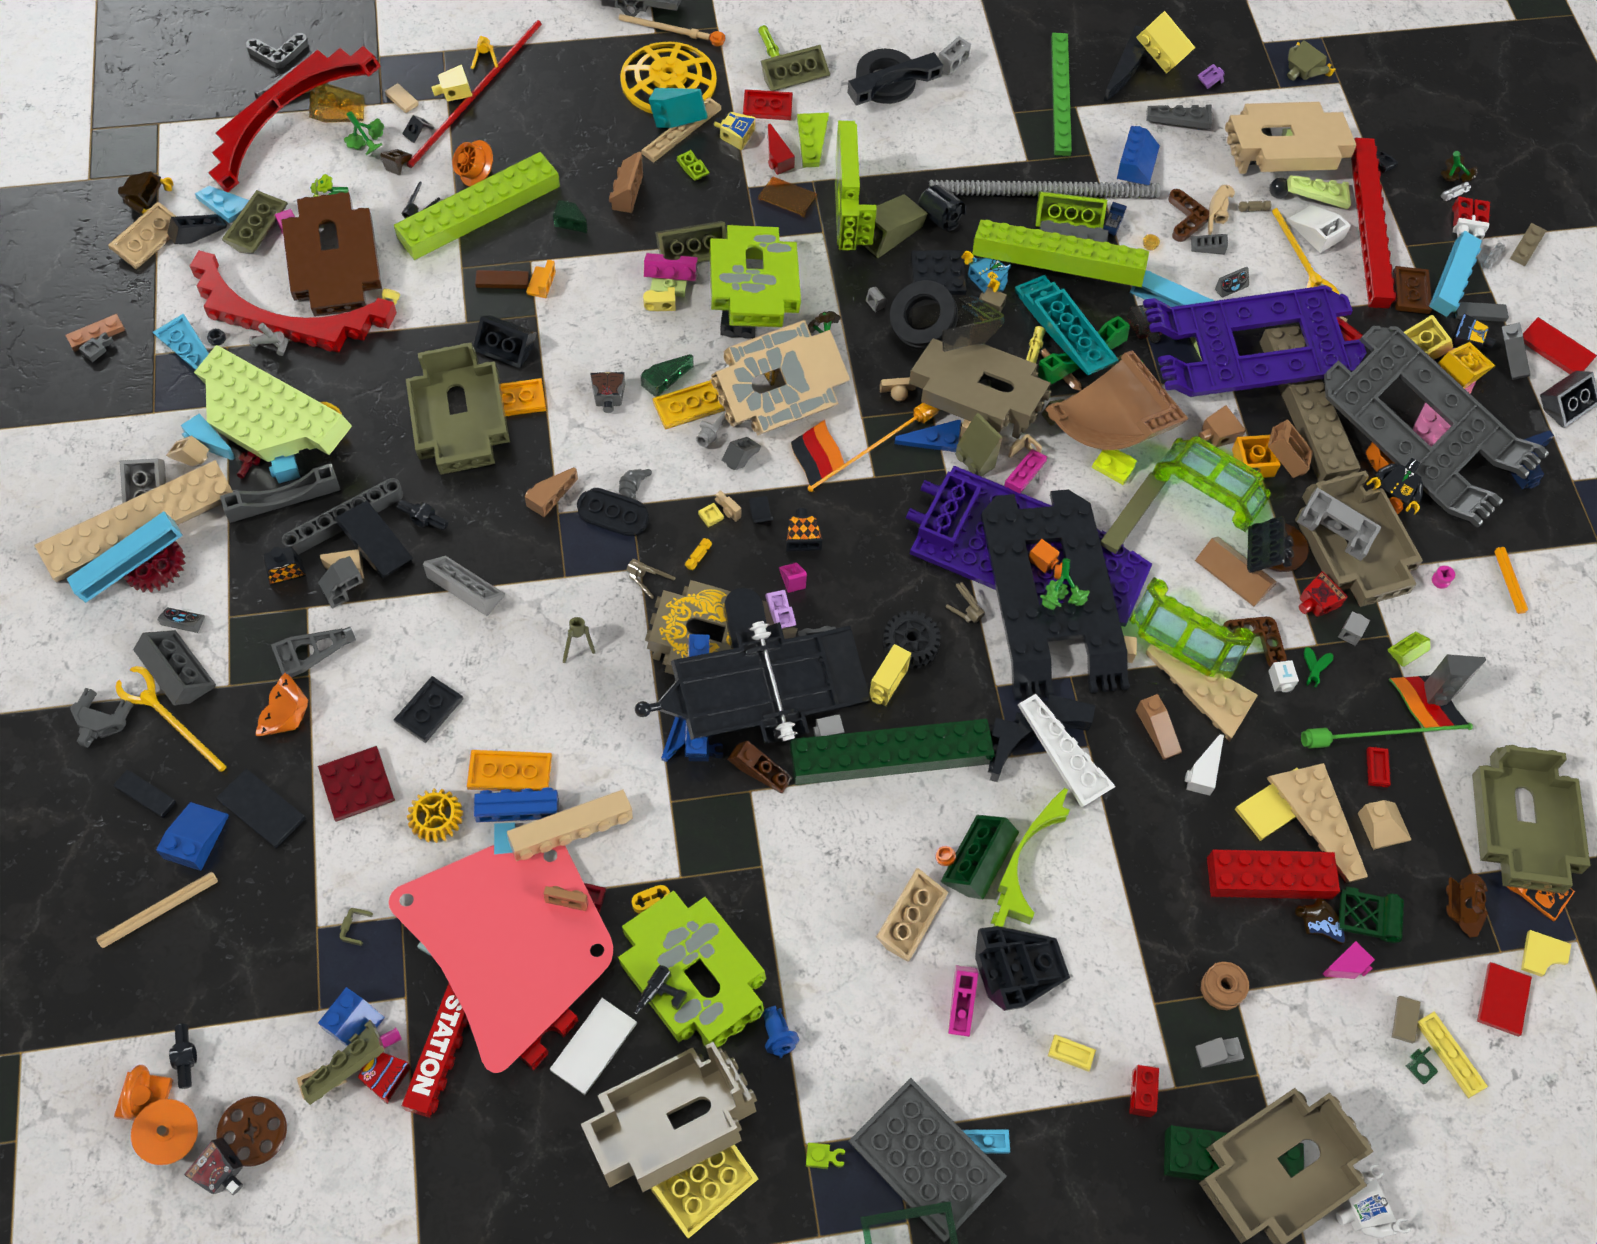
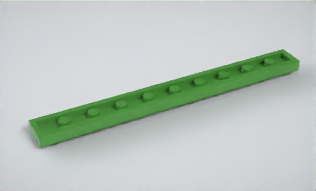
M1052 33L1054 155L1071 156L1068 34Z

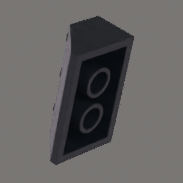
M491 315L481 316L473 348L478 353L521 368L533 349L537 333Z
M1574 371L1540 394L1544 411L1561 427H1567L1597 406V386L1593 372Z

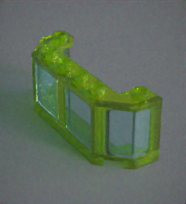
M1194 436L1190 440L1177 438L1173 442L1171 449L1156 464L1152 475L1157 480L1167 482L1173 474L1227 508L1235 511L1232 522L1235 527L1244 532L1248 530L1271 496L1270 490H1265L1262 483L1264 478L1261 473L1198 436Z
M1154 577L1148 584L1140 603L1129 619L1131 624L1136 623L1139 630L1137 633L1139 637L1208 677H1214L1216 673L1224 674L1225 678H1231L1256 635L1248 628H1238L1235 633H1232L1225 626H1220L1209 617L1202 616L1195 612L1193 608L1178 602L1174 597L1167 596L1168 586L1166 582Z

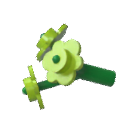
M327 174L322 175L319 180L316 178L315 183H312L310 187L311 192L314 193L313 197L318 196V191L323 193L328 191L331 192L328 195L340 192L347 193L349 190L348 187H333V178Z

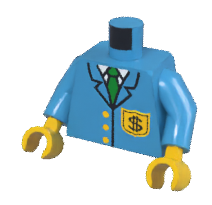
M965 251L961 258L965 260L964 263L966 265H970L968 277L984 293L987 288L993 289V292L1004 291L1008 282V270L1011 268L1010 262H1000L990 258H975L971 252Z

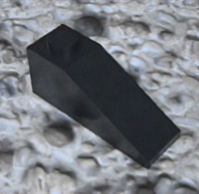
M218 214L171 217L167 234L174 244H189L225 229L227 224Z

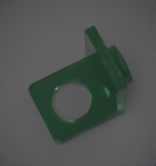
M1430 1046L1423 1051L1418 1048L1409 1056L1412 1060L1406 1065L1422 1084H1426L1438 1073V1070L1424 1056L1432 1049ZM1419 1064H1425L1428 1067L1429 1074L1427 1076H1423L1418 1072L1417 1067Z

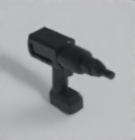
M659 965L648 980V985L643 990L642 997L634 1011L635 1014H638L641 1009L646 1007L648 1002H651L657 994L662 996L666 993L673 996L671 1003L672 1007L676 1010L680 1008L687 998V992L666 984L671 977V972L666 966Z

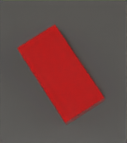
M1368 747V785L1388 788L1391 785L1389 751L1385 748Z

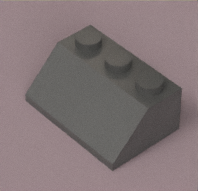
M1447 654L1424 683L1427 703L1438 706L1447 705L1485 663L1486 657Z

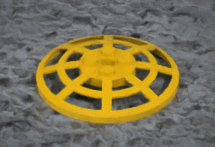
M678 42L653 43L638 49L625 61L620 75L621 87L627 99L639 109L651 114L653 113L650 104L643 102L634 95L640 89L651 95L654 90L646 86L651 82L658 88H685L683 84L687 81V78L695 80L687 89H696L701 82L709 86L702 95L704 101L709 97L711 98L717 82L716 70L711 60L697 48ZM661 47H674V48H663V49L652 50V49L661 48ZM680 49L689 50L700 57L694 58L691 54ZM644 52L647 53L638 61L637 65H629L638 55ZM671 52L670 57H660L658 53ZM678 53L682 54L690 60L682 61L677 58ZM649 57L655 60L651 65H642ZM699 63H708L712 74L711 80L702 77V69ZM695 64L697 75L688 72L687 66ZM635 70L637 85L629 89L625 80V72ZM640 70L649 71V77L642 81L639 73Z

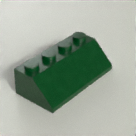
M976 815L956 852L954 863L948 866L941 882L969 898L983 900L1019 831L1006 817Z

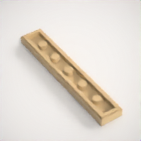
M709 97L704 101L707 119L669 128L642 149V155L654 163L721 110V105Z

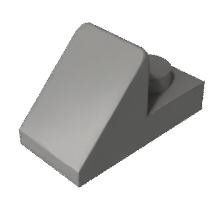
M1221 1037L1195 1047L1201 1068L1244 1059L1238 1037L1223 1040Z

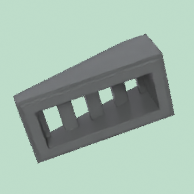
M1228 234L1191 237V252L1225 255L1228 248Z

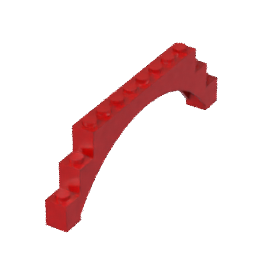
M364 46L351 56L339 48L328 58L319 50H316L216 132V135L223 144L212 152L219 161V164L208 172L209 175L225 192H229L240 183L238 181L239 170L251 142L261 128L280 109L305 92L325 83L351 76L367 75L369 77L381 67L375 56Z
M198 250L190 264L194 277L200 279L197 289L200 296L207 300L203 307L208 318L223 321L230 325L242 326L245 329H253L261 333L263 332L258 326L264 323L272 332L281 331L287 339L305 343L311 347L323 348L327 351L339 353L347 336L364 341L372 325L389 329L397 314L394 302L377 298L375 302L362 308L333 316L304 318L276 314L261 309L238 296L220 276L217 270L219 264L215 254Z

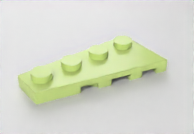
M1292 175L1287 179L1288 192L1344 209H1348L1351 206L1348 182L1343 181L1342 184L1337 183L1335 180L1323 182L1322 179L1318 178L1313 181L1309 177Z

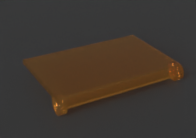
M772 177L760 192L758 200L762 199L804 217L806 210L816 198L817 193Z

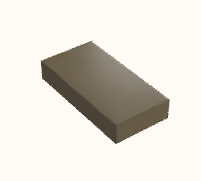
M1403 996L1397 997L1392 1038L1412 1044L1415 1042L1420 1001Z

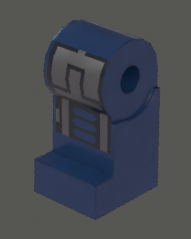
M1112 202L1104 226V230H1108L1109 234L1116 236L1127 206Z

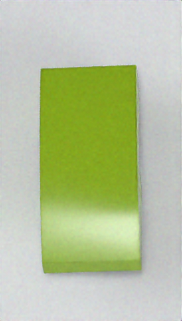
M692 150L677 156L678 163L693 180L696 181L709 174L701 159L698 160Z

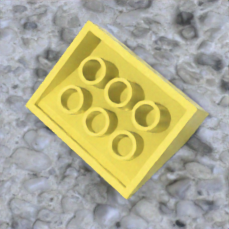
M733 1145L650 1189L689 1239L756 1182L758 1177L737 1147Z

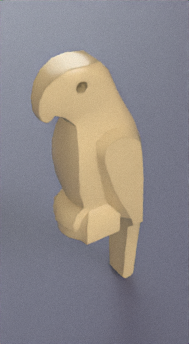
M1221 185L1210 201L1208 235H1211L1213 231V220L1219 224H1224L1228 221V197L1233 198L1235 194L1234 189L1230 185Z

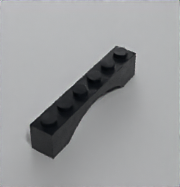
M935 52L849 80L847 93L857 106L871 101L880 89L891 83L902 80L928 82L942 77L943 64Z

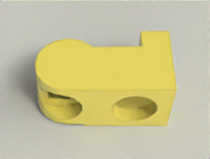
M668 287V291L663 292L646 291L643 294L644 308L648 311H676L675 287Z

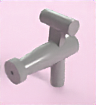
M261 323L258 328L264 334L251 336L249 338L250 345L256 347L259 344H274L278 347L277 354L283 356L289 340L284 337L281 331L272 332L264 323Z

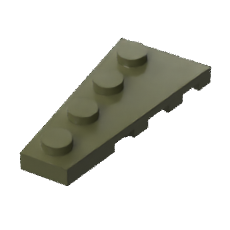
M371 1020L364 1025L366 1029L361 1034L357 1035L355 1033L349 1039L351 1043L342 1052L338 1050L332 1056L333 1058L327 1066L322 1065L301 1086L304 1099L309 1105L322 1098L327 1092L340 1085L345 1079L385 1051L376 1026Z

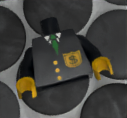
M1413 458L1409 460L1406 466L1400 463H1391L1380 468L1374 477L1366 483L1367 486L1371 482L1374 483L1375 487L1372 490L1381 487L1409 504L1406 508L1407 512L1412 507L1415 510V515L1420 509L1419 503L1423 495V482L1421 476L1416 474L1415 471L1421 463Z

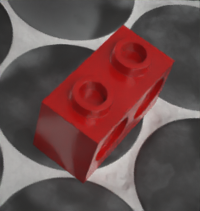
M1137 1065L1132 1070L1130 1114L1152 1117L1157 1112L1159 1068Z

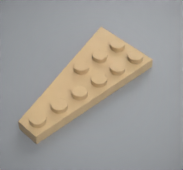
M1324 763L1269 776L1267 778L1268 781L1274 784L1279 791L1280 797L1287 801L1292 808L1291 811L1309 835L1316 839L1322 852H1335L1337 871L1344 881L1350 883L1367 878L1368 875Z

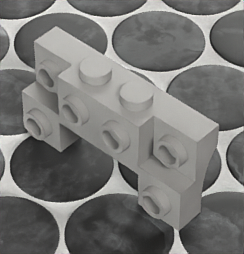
M1318 487L1311 494L1307 505L1302 509L1297 520L1298 523L1311 531L1320 523L1348 540L1349 543L1345 552L1359 561L1367 555L1381 529V526Z

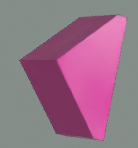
M798 563L779 567L788 593L806 588L807 573Z

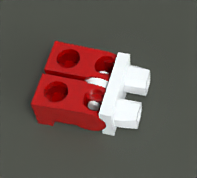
M1458 196L1452 206V212H1454L1453 232L1457 233V238L1464 231H1467L1482 240L1489 228L1490 202L1477 199L1473 202L1471 198ZM1465 202L1467 203V206L1463 207L1461 203ZM1478 205H1482L1484 208L1482 210L1478 209Z

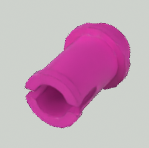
M396 1027L380 1036L384 1049L402 1040Z

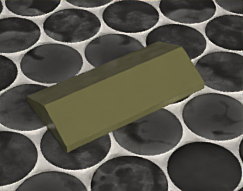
M821 45L761 60L764 80L770 91L830 76Z
M256 190L225 233L222 241L240 253H254L276 222L275 214L282 212L288 203Z

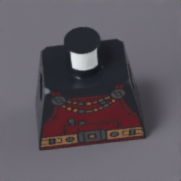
M224 1138L212 1140L184 1174L211 1194H217L227 1189L232 1195H235L243 1187V1184L236 1178V1175L243 1168V1164Z

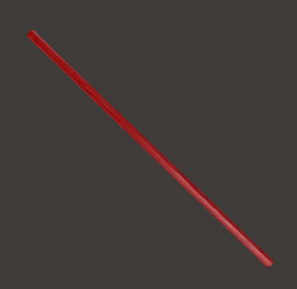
M537 20L497 63L498 67H494L471 92L472 96L467 97L406 163L409 168H412L536 32L542 25L541 21Z

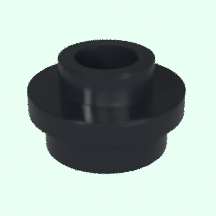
M215 328L209 331L207 339L211 345H221L225 342L226 335L220 329Z

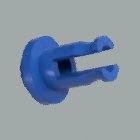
M776 1006L766 1008L761 1015L764 1017L765 1027L769 1036L765 1048L768 1053L782 1058L784 1054L795 1049L796 1044L799 1042V1036L797 1032L789 1031L786 1020L781 1014L782 1009L776 1010Z

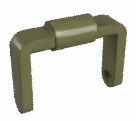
M350 908L340 928V939L343 942L362 946V941L345 936L349 931L354 913L373 917V913Z

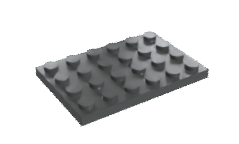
M912 1078L848 1141L944 1243L1007 1177Z

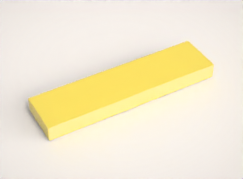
M1435 1011L1418 1021V1028L1468 1098L1488 1087Z

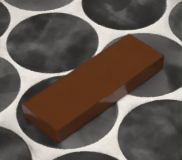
M476 271V288H528L529 271Z

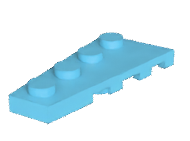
M184 314L153 331V334L195 370L209 354Z

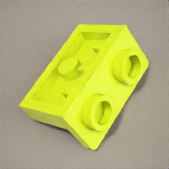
M1118 449L1102 450L1094 461L1092 468L1124 485L1133 472L1137 460Z

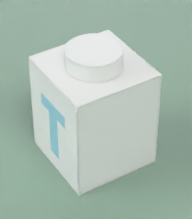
M1292 660L1275 662L1268 671L1275 692L1292 691L1299 681Z

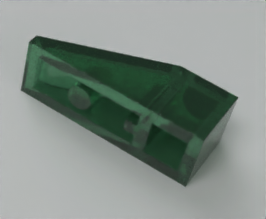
M689 354L654 364L649 369H645L641 374V386L653 396H660L694 367L693 355Z

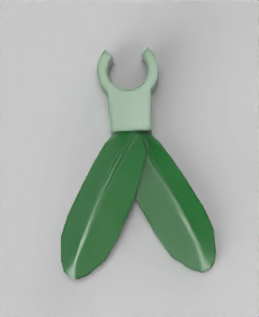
M1309 647L1305 648L1304 658L1311 671L1306 681L1307 686L1311 680L1316 683L1315 688L1320 683V672L1333 661L1334 655L1332 653L1323 655L1317 662L1313 650Z

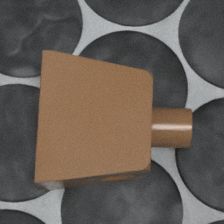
M1225 405L1204 421L1202 432L1198 434V437L1203 443L1210 440L1215 447L1234 443L1237 437H1243L1246 430L1227 405Z

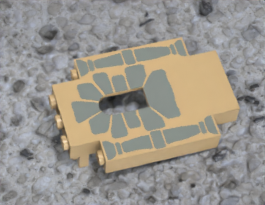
M805 320L728 347L723 352L726 364H729V367L716 371L711 375V383L719 394L718 400L726 411V420L731 426L735 427L751 419V427L757 433V436L834 407L838 404L832 388L850 380L831 330L811 336ZM780 368L786 385L761 394L753 390L751 385L753 378Z

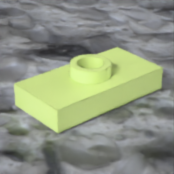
M652 278L650 290L663 292L668 291V287H675V296L685 297L687 280Z

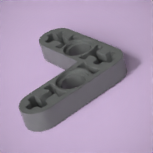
M303 33L294 34L277 50L256 38L249 39L246 42L247 50L251 55L275 68L285 67L308 46L307 37ZM288 49H293L291 52H285ZM264 52H270L268 55H263Z

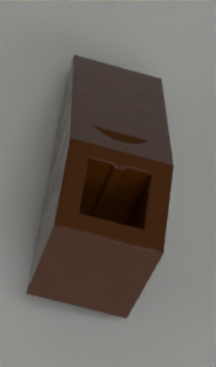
M749 741L737 744L727 759L742 772L781 794L793 778Z

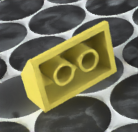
M1165 11L1136 37L1166 74L1195 49V46Z

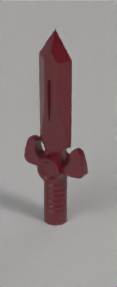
M250 451L247 452L248 456L243 452L238 457L240 461H243V465L238 471L237 476L244 478L248 469L253 464H260L261 458Z

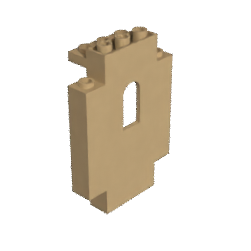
M1320 102L1245 104L1240 115H1230L1228 122L1225 124V131L1228 133L1227 143L1230 145L1231 155L1234 156L1235 166L1240 174H1246L1250 161H1256L1261 172L1337 170L1341 159L1351 158L1356 148V142L1343 112H1324ZM1290 127L1293 136H1267L1262 133L1261 129Z

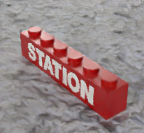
M450 984L447 986L401 1105L405 1111L428 1118L438 1108L439 1100L437 1098L440 1091L445 1089L447 1078L445 1077L448 1069L451 1070L455 1062V1057L453 1056L456 1048L459 1049L462 1044L463 1036L461 1035L463 1029L469 1025L467 1016Z

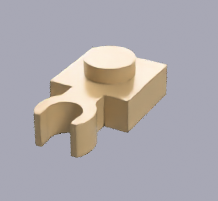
M721 490L715 494V501L723 506L725 515L729 518L731 517L735 522L741 518V507L729 496L726 497Z

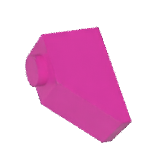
M1355 941L1323 975L1325 977L1355 979L1361 974L1364 977L1371 971L1372 967L1370 964L1375 959Z

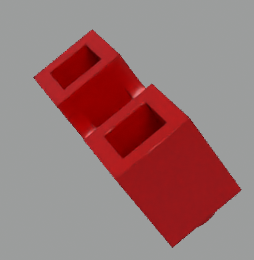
M567 1008L519 1058L534 1071L548 1055L547 1049L541 1044L542 1036L546 1032L555 1031L564 1038L579 1022L577 1016Z

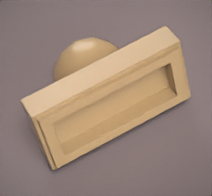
M910 377L882 379L880 393L891 392L892 398L895 401L901 402L907 398L908 390H915L916 386L909 384Z

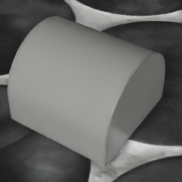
M877 287L870 288L866 302L875 312L883 309L888 300Z

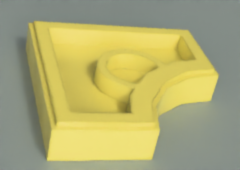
M1529 930L1526 936L1521 970L1542 977L1550 965L1568 964L1571 944Z

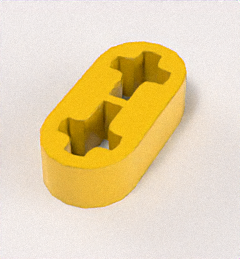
M658 885L635 894L632 898L634 911L642 913L661 900L657 897L658 892L661 891L662 894H665V897L670 893L669 889L666 886ZM639 899H642V901H646L644 903V907L636 905L638 904Z

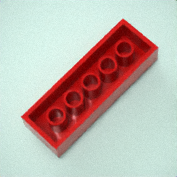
M1212 850L1207 857L1211 897L1333 899L1340 892L1335 852Z

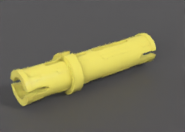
M1041 326L1035 327L1033 337L1029 342L1030 348L1026 360L1033 363L1037 362L1039 351L1043 347L1045 328Z

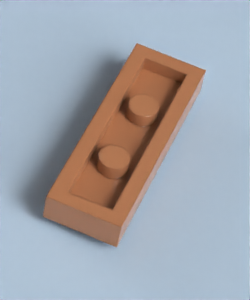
M115 314L71 332L66 337L75 352L92 337L97 340L104 332L110 337L125 331L118 315Z

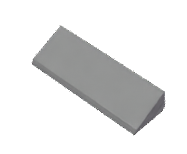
M447 556L427 560L423 563L428 579L486 616L505 595V593Z

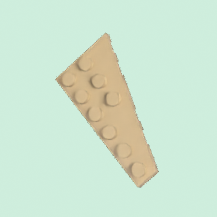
M1156 636L1145 654L1171 677L1170 680L1183 690L1184 695L1213 721L1212 724L1217 729L1219 728L1230 742L1258 695Z

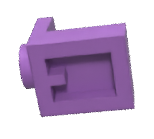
M1212 64L1198 75V79L1208 89L1218 81L1221 84L1224 82V72L1220 67L1217 68Z

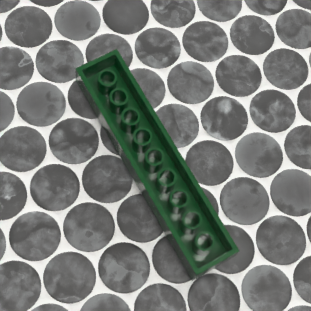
M987 719L791 739L790 743L795 785L989 765L990 761H993L994 758Z

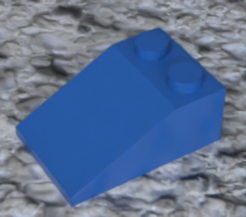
M190 802L166 830L156 851L165 860L201 871L229 815Z

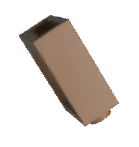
M1287 419L1272 428L1268 447L1294 478L1308 472L1313 450Z

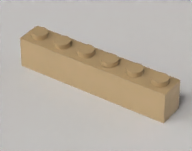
M623 789L508 830L507 837L516 861L527 860L540 852L546 853L554 847L568 845L573 840L587 838L595 832L606 831L617 824H625L633 819L632 808Z

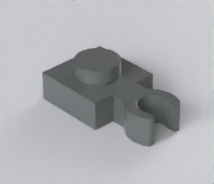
M104 332L97 340L92 337L80 346L79 350L93 362L106 352L105 347L111 345L114 341L111 336L108 338L107 333Z

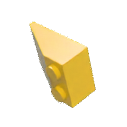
M1470 342L1448 351L1437 363L1464 389L1495 366Z

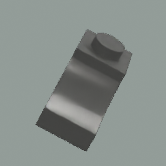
M749 437L731 441L722 461L730 469L737 470L743 468L748 460L759 452L761 445Z

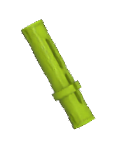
M766 25L760 26L758 32L767 48V54L771 58L779 56V47L774 43Z

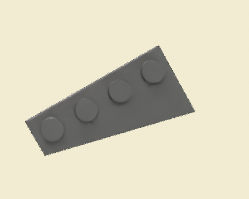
M1208 104L1205 107L1192 105L1191 108H1184L1183 105H1176L1174 108H1170L1168 105L1148 106L1146 121L1211 129L1212 104Z

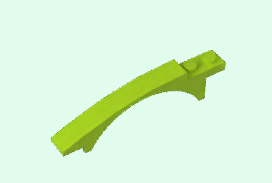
M1064 788L1051 800L1031 824L1013 853L997 892L1001 893L997 903L1000 909L999 912H994L991 924H994V926L1003 927L1007 916L1030 925L1035 912L1028 905L1020 889L1017 874L1018 858L1021 849L1034 834L1053 824L1065 822L1070 809L1062 806L1068 789Z

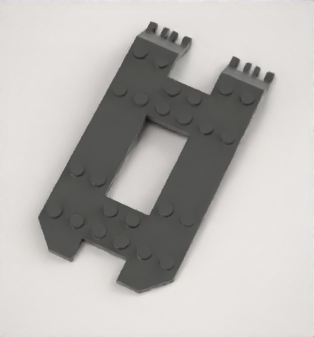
M1372 326L1359 339L1371 353L1352 372L1338 360L1324 374L1326 399L1395 464L1400 463L1406 466L1411 458L1420 462L1421 464L1415 473L1421 476L1423 490L1448 514L1468 520L1474 526L1480 527L1483 524V520L1474 512L1487 519L1495 511V508L1485 500H1489L1497 507L1503 503V500L1494 492L1471 485L1458 472L1479 452L1493 466L1514 472L1522 479H1525L1529 475L1527 469L1534 470L1541 463L1534 453L1544 459L1549 452L1540 444L1517 438L1399 327L1390 326L1389 328ZM1398 377L1451 425L1432 446H1429L1378 398Z

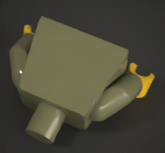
M1305 40L1301 44L1297 42L1289 50L1288 61L1290 71L1287 73V76L1292 81L1298 76L1304 80L1322 74L1332 76L1335 68H1330V63L1325 66L1327 56Z

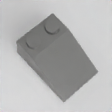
M158 458L119 460L122 503L165 484L164 460Z

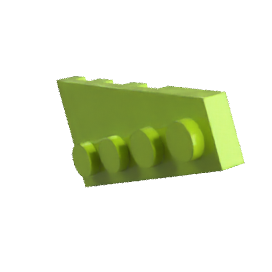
M829 112L797 114L803 168L819 167Z

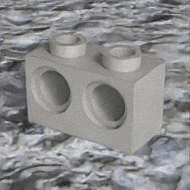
M958 36L944 48L938 57L943 64L942 71L950 75L968 60L971 43Z

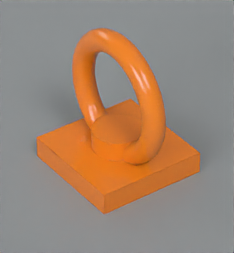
M137 1065L131 1072H127L114 1117L134 1121L141 1110L149 1104L158 1100L168 1099L173 1079L150 1075L145 1065Z

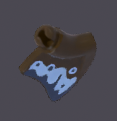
M1318 898L1313 905L1296 907L1295 914L1304 919L1307 935H1321L1338 944L1345 943L1344 931L1338 930L1339 918L1326 901Z

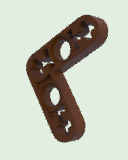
M1180 189L1171 190L1168 201L1188 216L1175 226L1172 233L1175 241L1183 242L1208 222L1209 210ZM1189 204L1193 208L1189 209L1185 205ZM1187 223H1193L1195 226L1190 227Z
M1272 617L1228 620L1223 624L1221 634L1226 639L1260 637L1265 657L1270 667L1277 660H1280V662L1287 660L1277 623ZM1244 625H1251L1254 631H1247ZM1267 640H1274L1277 643V646H1270L1267 643Z

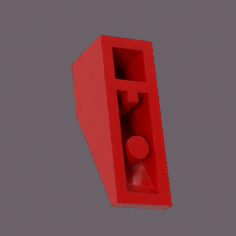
M771 123L768 124V164L779 175L794 168L795 156Z

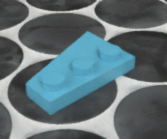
M207 186L195 193L196 199L228 223L235 221L249 201L212 186Z

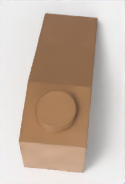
M575 467L537 483L532 489L530 488L525 494L526 506L545 517L578 480L577 469Z
M1156 694L1141 700L1136 712L1163 760L1180 754L1182 751L1168 711L1159 695Z

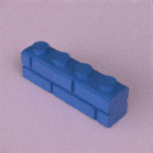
M549 787L542 788L541 791L525 788L521 792L504 789L500 793L483 790L480 793L474 794V817L476 822L539 820L559 813L558 792Z

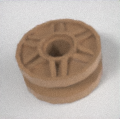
M1231 962L1215 963L1208 969L1201 980V992L1204 999L1211 1006L1220 1010L1236 1008L1246 998L1249 991V980L1246 973L1239 966ZM1221 982L1227 984L1229 989L1223 988Z

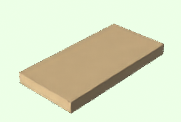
M157 202L108 246L137 270L171 239L167 234L170 219L177 216Z

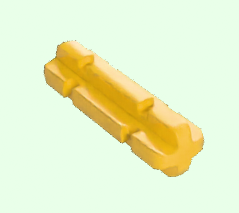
M703 538L690 556L691 559L688 558L685 562L687 569L694 570L698 565L697 563L705 556L707 550L712 546V542L709 539Z

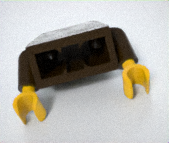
M146 171L129 176L125 184L118 188V194L123 198L127 206L139 214H144L147 211L145 207H149L161 184H163L166 191H172L174 184L173 180L169 177L161 179V176L155 175L151 171Z

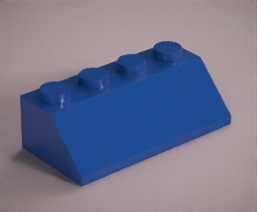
M1141 126L1130 127L1117 179L1150 185L1160 145L1148 129Z

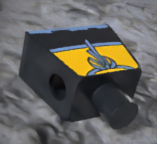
M1464 313L1456 327L1452 344L1453 348H1457L1470 342L1478 350L1482 346L1492 349L1496 339L1487 336L1488 325Z

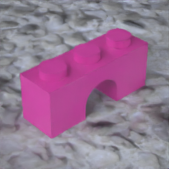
M646 253L644 277L695 281L698 257L681 256L677 260H668L664 258V254Z

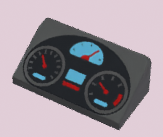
M1244 267L1220 277L1215 287L1217 293L1223 298L1249 286V268Z
M167 607L157 620L162 626L198 633L205 616Z

